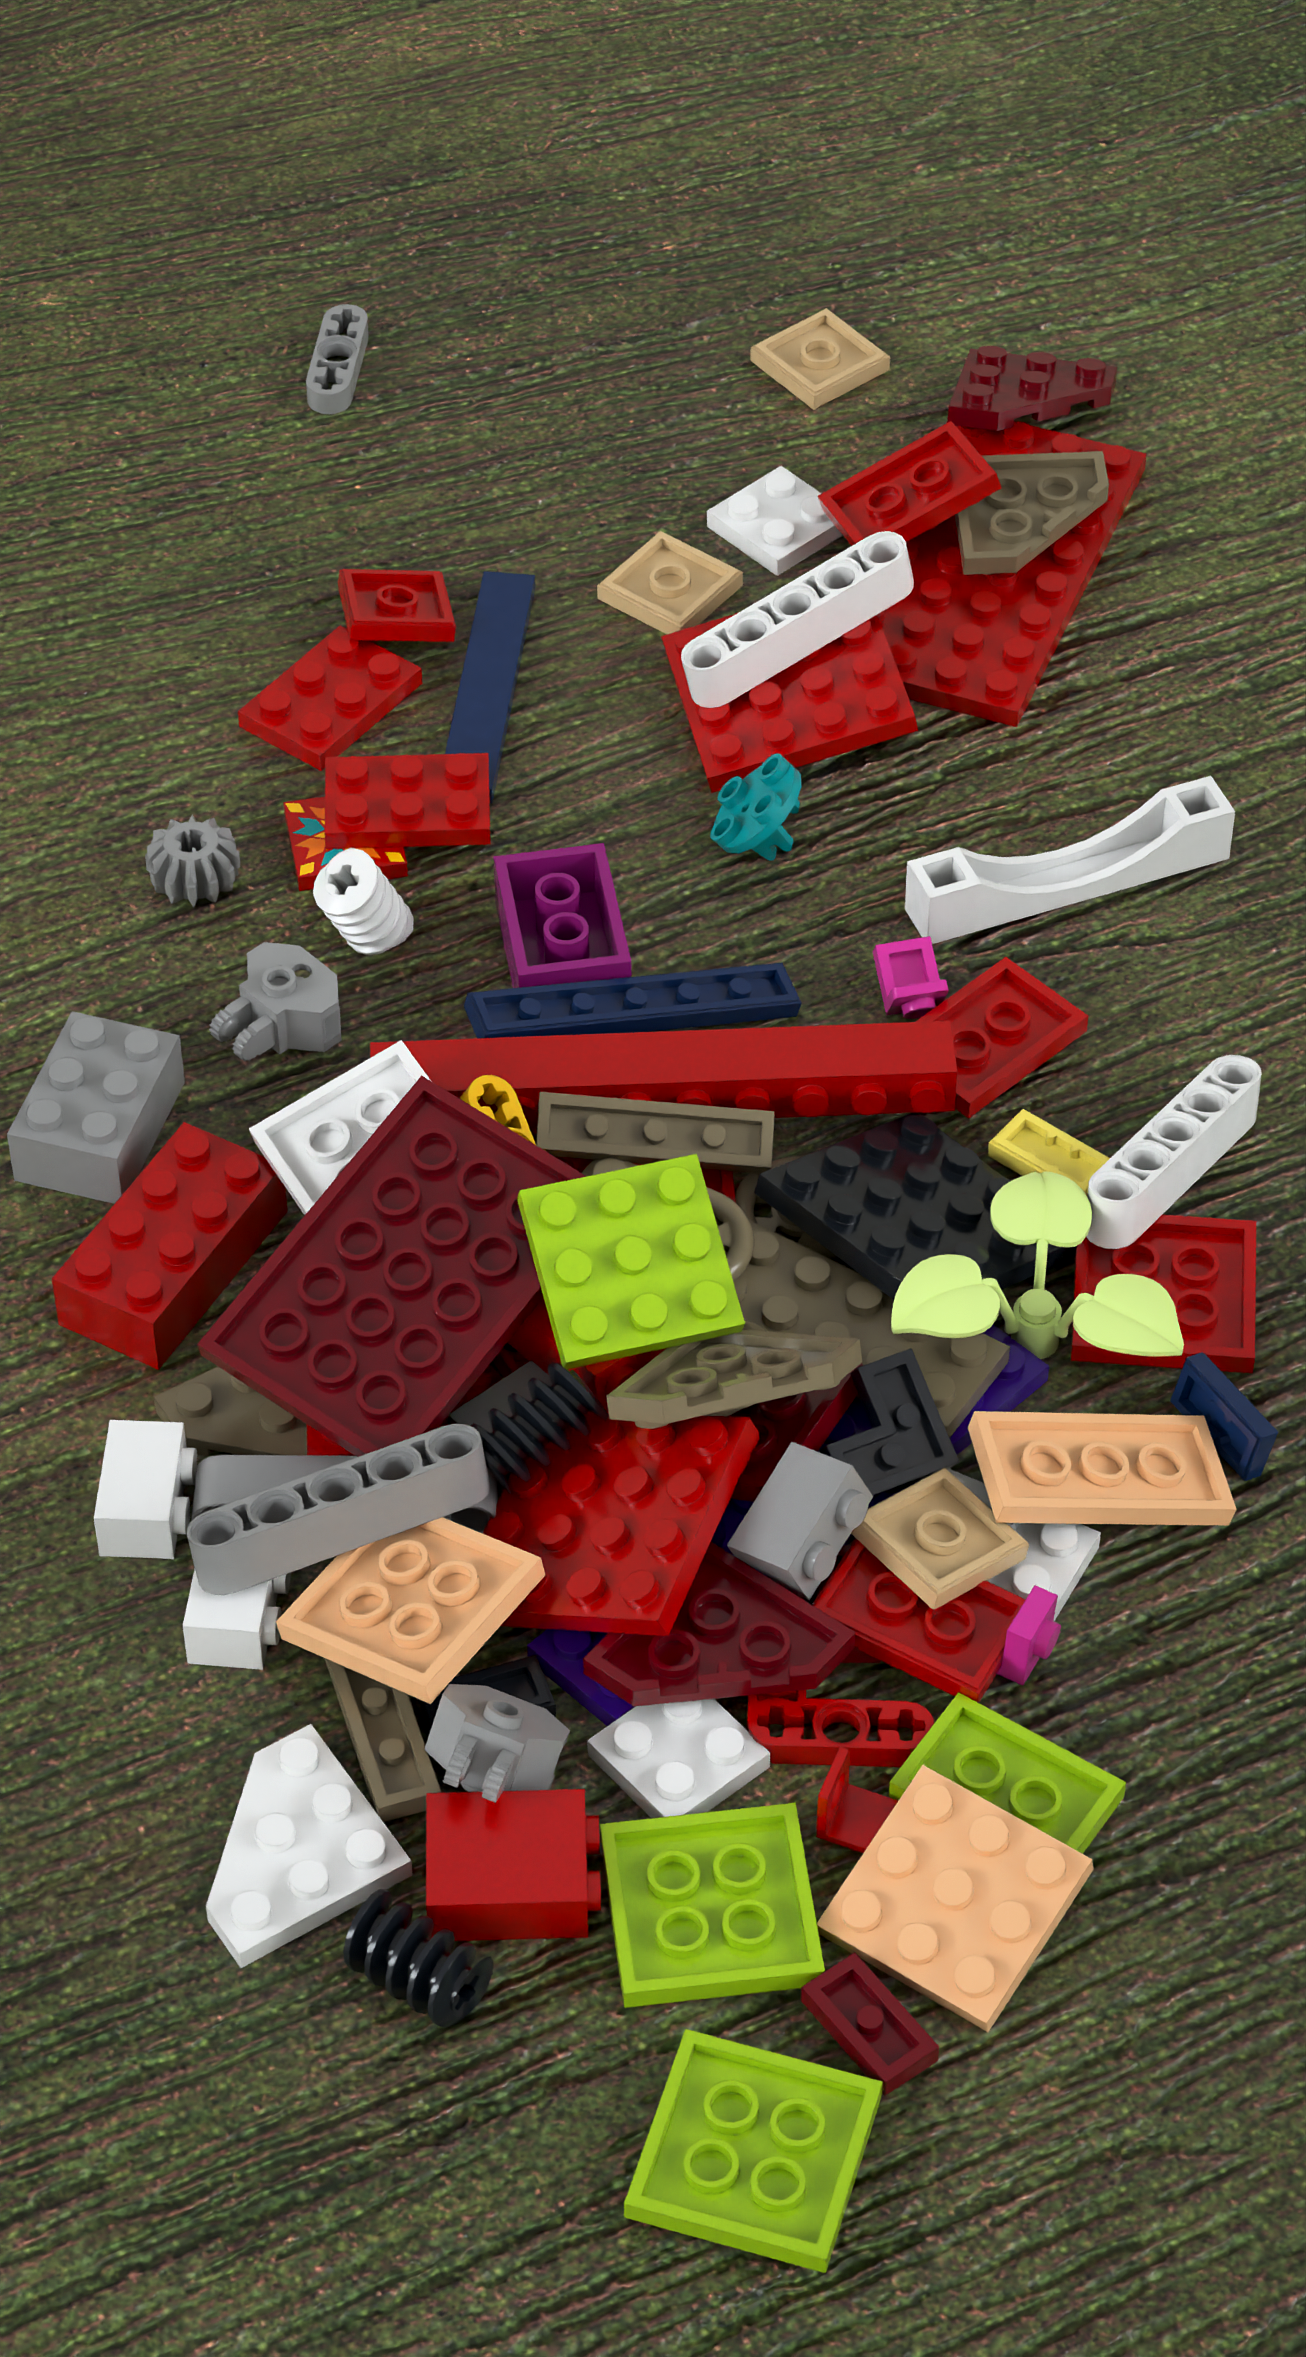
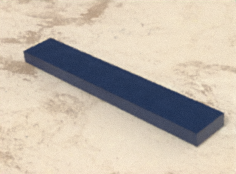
M483 572L445 754H489L490 804L493 803L535 594V575Z
M783 963L468 992L464 1009L477 1038L649 1032L797 1017L802 1002Z

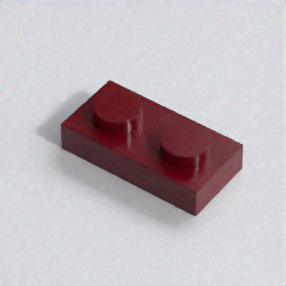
M855 1952L802 1986L801 2002L868 2078L883 2081L882 2094L884 2096L938 2061L939 2046Z

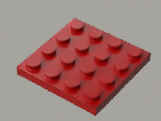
M735 614L661 636L711 793L720 791L726 782L733 777L739 776L744 779V777L760 767L767 758L774 754H781L797 768L918 731L913 708L878 615L729 703L714 708L701 707L693 701L681 661V652L691 640Z
M587 1413L586 1418L591 1431L588 1436H584L572 1427L566 1429L571 1449L566 1452L549 1442L546 1445L551 1460L549 1466L545 1467L530 1457L526 1462L531 1480L525 1482L511 1473L508 1483L512 1494L510 1495L505 1489L503 1490L496 1505V1516L493 1519L490 1517L482 1533L541 1557L545 1571L543 1579L501 1626L669 1636L759 1432L749 1417L699 1416L669 1423L659 1428L644 1429L637 1427L634 1421L612 1419L605 1421L593 1413Z

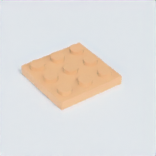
M441 1517L337 1555L280 1616L276 1624L282 1640L431 1704L543 1579L545 1571L541 1557Z
M922 1765L818 1920V1933L852 1954L855 1952L867 1963L984 2031L989 2032L1094 1870L1093 1861L1068 1845Z

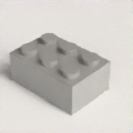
M72 1011L7 1133L14 1181L115 1204L138 1177L185 1083L180 1035Z

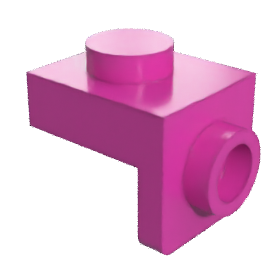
M930 936L875 945L872 953L886 1016L903 1013V1017L906 1019L921 1018L945 1000L949 992L947 980H940Z
M1034 1585L1007 1630L1002 1666L997 1673L998 1675L1023 1686L1039 1658L1046 1660L1049 1657L1061 1630V1624L1054 1622L1058 1595Z

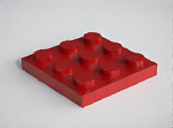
M1161 1215L1135 1242L1127 1247L1107 1249L1096 1246L1087 1237L1081 1244L1076 1246L1073 1302L1081 1293H1089L1094 1296L1097 1284L1102 1279L1111 1275L1135 1274L1150 1278L1167 1290L1174 1302L1184 1347L1181 1356L1163 1357L1139 1356L1108 1351L1096 1347L1081 1338L1074 1329L1072 1322L1071 1361L1182 1369L1187 1357L1203 1352L1220 1371L1253 1373L1256 1312V1221Z

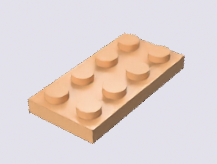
M974 1411L968 1425V1431L996 1523L1229 1526L1237 1510L1205 1416Z

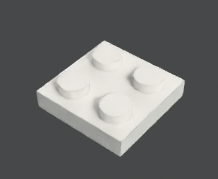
M782 466L707 510L708 528L776 576L843 536L821 507L817 496L822 493Z
M715 1699L636 1706L587 1740L588 1756L651 1818L708 1812L770 1768V1752L763 1745L757 1743L749 1732Z

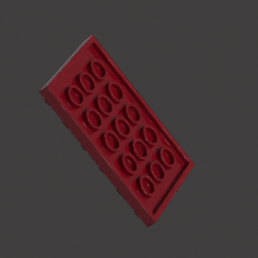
M421 1076L198 1342L197 1346L200 1355L357 1457L437 1429L543 1298L517 1201L519 1190L586 1176Z

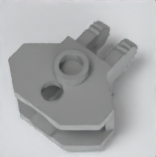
M263 942L247 953L248 980L239 985L240 997L225 1006L224 1010H220L218 1014H215L216 1016L212 1019L211 1024H209L210 1034L220 1042H227L236 1036L235 1042L232 1043L234 1045L232 1050H234L233 1053L244 1061H250L252 1058L255 1059L257 1055L263 1054L270 1048H273L279 1054L287 1049L325 1052L342 1041L337 974L300 945ZM306 970L311 975L304 979L303 977L296 976L295 971Z
M449 1684L442 1694L424 1750L446 1770L444 1783L456 1788L461 1783L462 1787L468 1792H482V1798L496 1803L503 1791L550 1790L555 1777L553 1773L560 1752L567 1742L570 1730L547 1709L485 1685Z

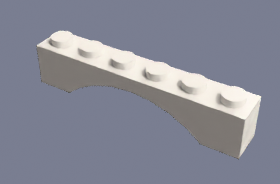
M1208 776L1162 789L1142 807L1114 826L1087 840L1059 850L1031 856L998 857L977 854L956 847L907 861L905 910L921 937L930 936L932 944L1224 861L1230 857L1235 810L1214 779Z

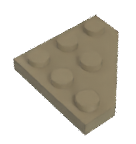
M1103 451L982 456L997 473L1002 488L985 497L977 504L971 505L955 514L963 575L1016 573L1108 501L1109 482Z
M742 1330V1332L669 1347L606 1396L609 1419L634 1421L635 1425L639 1428L652 1429L681 1420L730 1409H742L756 1403L804 1392L830 1389L839 1385L846 1375L862 1363L860 1339Z
M218 1366L154 1396L155 1411L163 1422H184L187 1448H196L197 1455L209 1456L210 1450L238 1455H307L306 1423Z

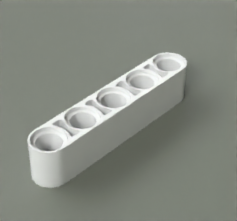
M889 531L872 534L691 640L681 652V661L693 701L699 706L707 708L720 707L907 597L914 588V578L904 538L895 532Z
M1226 1055L1212 1061L1091 1176L1088 1182L1087 1197L1091 1204L1092 1220L1089 1233L1086 1236L1090 1242L1107 1249H1119L1135 1242L1254 1125L1257 1118L1262 1075L1261 1068L1255 1061L1240 1055Z

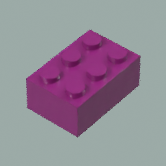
M604 843L493 856L495 904L513 988L632 977L631 957Z

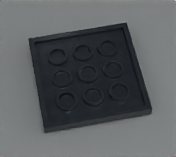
M910 1113L759 1174L754 1191L757 1196L893 1300L901 1282L911 1269L921 1261L937 1255L953 1254L971 1258L979 1266L982 1279H996L1001 1290L1034 1276L1037 1243L1030 1245L1011 1243L999 1235L991 1222L990 1209L995 1194L1012 1180L999 1174L980 1160L974 1151L961 1146L938 1129L932 1120L918 1113ZM1048 1244L1046 1270L1074 1258L1076 1246L1067 1248Z

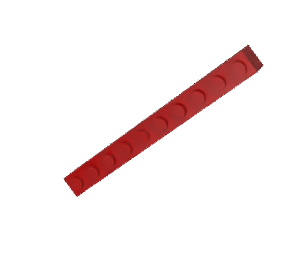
M951 1021L402 1041L429 1079L459 1099L470 1084L480 1076L494 1075L507 1081L518 1097L529 1127L537 1126L540 1092L775 1111L774 1118L955 1111L957 1064ZM399 1041L370 1042V1058ZM483 1097L479 1099V1105L481 1107H490L493 1114L498 1110L495 1104H486Z

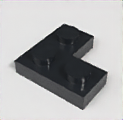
M912 1348L858 1367L850 1373L872 1429L826 1445L820 1450V1453L852 1465L873 1497L926 1478L943 1468L950 1469L959 1463Z

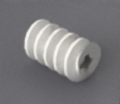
M351 847L341 851L319 872L314 882L313 895L318 907L324 911L326 917L331 920L334 927L339 930L341 936L346 939L349 946L357 953L365 955L382 954L404 942L413 932L414 918L410 908L404 903L402 897L397 894L396 889L389 883L387 877L382 874L381 869L375 864L374 860L363 850Z

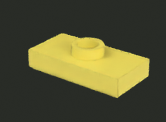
M1024 1109L989 1142L988 1156L1016 1173L1022 1176L1032 1172L1042 1173L1045 1171L1061 1174L1074 1181L1084 1191L1086 1196L1091 1176L1110 1159Z

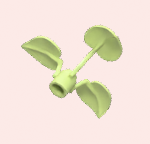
M1032 1172L1005 1184L992 1200L990 1209L993 1228L1001 1237L1018 1245L1037 1243L1033 1289L1026 1291L1016 1300L1013 1311L996 1279H982L980 1268L974 1260L966 1256L953 1254L933 1256L913 1267L901 1282L893 1303L891 1318L893 1334L920 1333L941 1338H965L981 1334L992 1327L1000 1311L1005 1320L1004 1331L1011 1334L1012 1339L1039 1359L1047 1358L1055 1353L1059 1345V1337H1067L1068 1328L1072 1322L1074 1329L1081 1338L1096 1347L1108 1351L1139 1356L1163 1357L1181 1356L1184 1347L1172 1298L1159 1283L1145 1276L1135 1274L1108 1276L1097 1284L1094 1296L1089 1293L1079 1294L1061 1317L1062 1308L1060 1303L1052 1293L1045 1290L1048 1244L1067 1248L1081 1244L1091 1227L1092 1210L1088 1197L1074 1181L1053 1172Z

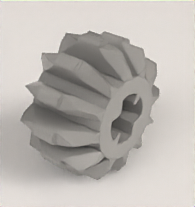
M193 814L189 821L184 823L170 819L167 830H153V839L151 844L147 846V853L145 854L146 869L150 872V879L155 892L168 895L171 904L177 903L182 899H188L194 908L197 900L203 898L216 903L218 893L232 891L235 877L239 875L240 854L236 849L235 838L232 836L230 828H220L215 818H210L202 823L197 822Z

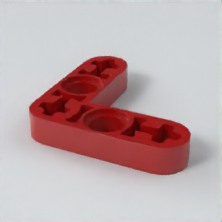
M806 1690L748 1695L747 1731L757 1743L763 1745L770 1752V1763L832 1765L841 1746L850 1749V1766L901 1767L934 1725L933 1716L927 1708L909 1701L806 1698ZM844 1722L855 1727L859 1734L849 1742L839 1743L828 1739L823 1730L832 1723ZM771 1724L783 1725L782 1737L770 1736ZM804 1724H812L811 1739H804ZM870 1726H878V1741H870ZM899 1728H910L912 1740H900Z

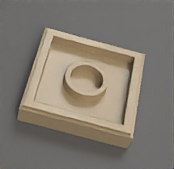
M827 308L751 347L750 361L813 410L890 370L889 355Z
M660 531L597 585V597L600 601L665 634H670L699 625L743 586V572Z
M946 1468L868 1508L862 1523L851 1532L857 1540L933 1610L975 1588L982 1581H987L1025 1560L1029 1548V1543L1007 1523H996L993 1511Z

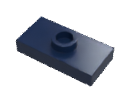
M1203 1352L1187 1357L1170 1402L1182 1415L1205 1416L1216 1451L1244 1481L1261 1476L1278 1431Z

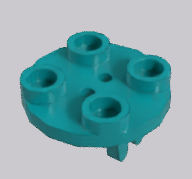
M774 754L767 758L760 767L744 777V779L736 776L727 781L717 797L722 806L711 830V839L727 853L739 854L752 849L770 861L776 858L777 848L774 845L779 846L783 851H791L793 839L781 824L789 813L795 814L799 811L800 801L798 796L802 787L800 772L781 754Z

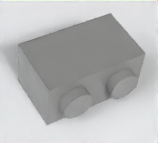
M791 1442L728 1542L727 1547L739 1560L795 1595L810 1600L820 1582L825 1580L832 1572L836 1556L852 1530L857 1528L864 1520L868 1504L873 1495L852 1465Z

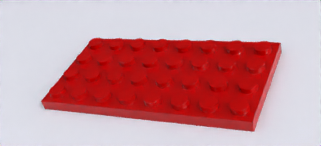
M1014 421L1012 428L999 431L956 426L981 456L1103 451L1109 482L1108 501L1016 573L963 575L954 515L934 528L906 542L914 578V588L903 600L877 614L910 700L1017 727L1145 471L1147 454L1118 445H1109L1077 437L1073 434H1064L1032 426L1024 422Z

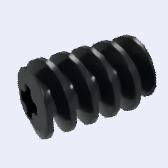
M552 1362L547 1368L552 1386H548L534 1377L528 1381L527 1385L532 1398L531 1402L516 1393L508 1396V1403L512 1412L511 1417L496 1408L488 1411L492 1432L485 1430L475 1423L470 1425L480 1433L487 1468L510 1495L512 1493L506 1475L512 1473L525 1482L531 1480L526 1460L531 1457L545 1467L549 1466L551 1460L546 1445L551 1442L566 1452L571 1449L566 1429L572 1427L584 1436H588L591 1433L586 1414L589 1411L605 1421L609 1419V1415L579 1375L574 1370L569 1371L558 1363Z
M386 1889L377 1890L362 1904L351 1923L343 1949L344 1962L352 1971L365 1973L372 1984L382 1987L386 1986L389 1994L395 1999L407 2000V2003L415 2012L428 2013L429 2018L435 2025L447 2028L457 2024L470 2014L486 1992L493 1974L494 1962L491 1956L482 1959L472 1968L476 1955L474 1945L464 1942L452 1952L455 1942V1936L452 1931L442 1929L431 1938L434 1928L432 1918L420 1916L411 1923L413 1909L410 1904L400 1902L390 1910L392 1903L391 1892Z

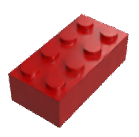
M183 1122L52 1277L58 1324L159 1370L288 1212L286 1187L266 1158Z

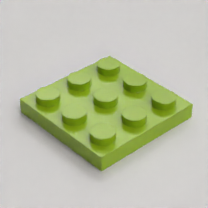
M697 1154L519 1190L517 1201L562 1367L572 1369L742 1332L745 1326L744 1317Z
M796 1803L600 1824V1843L624 2008L802 1988V1986L825 1972Z
M685 2029L624 2202V2218L826 2273L880 2104L883 2081Z

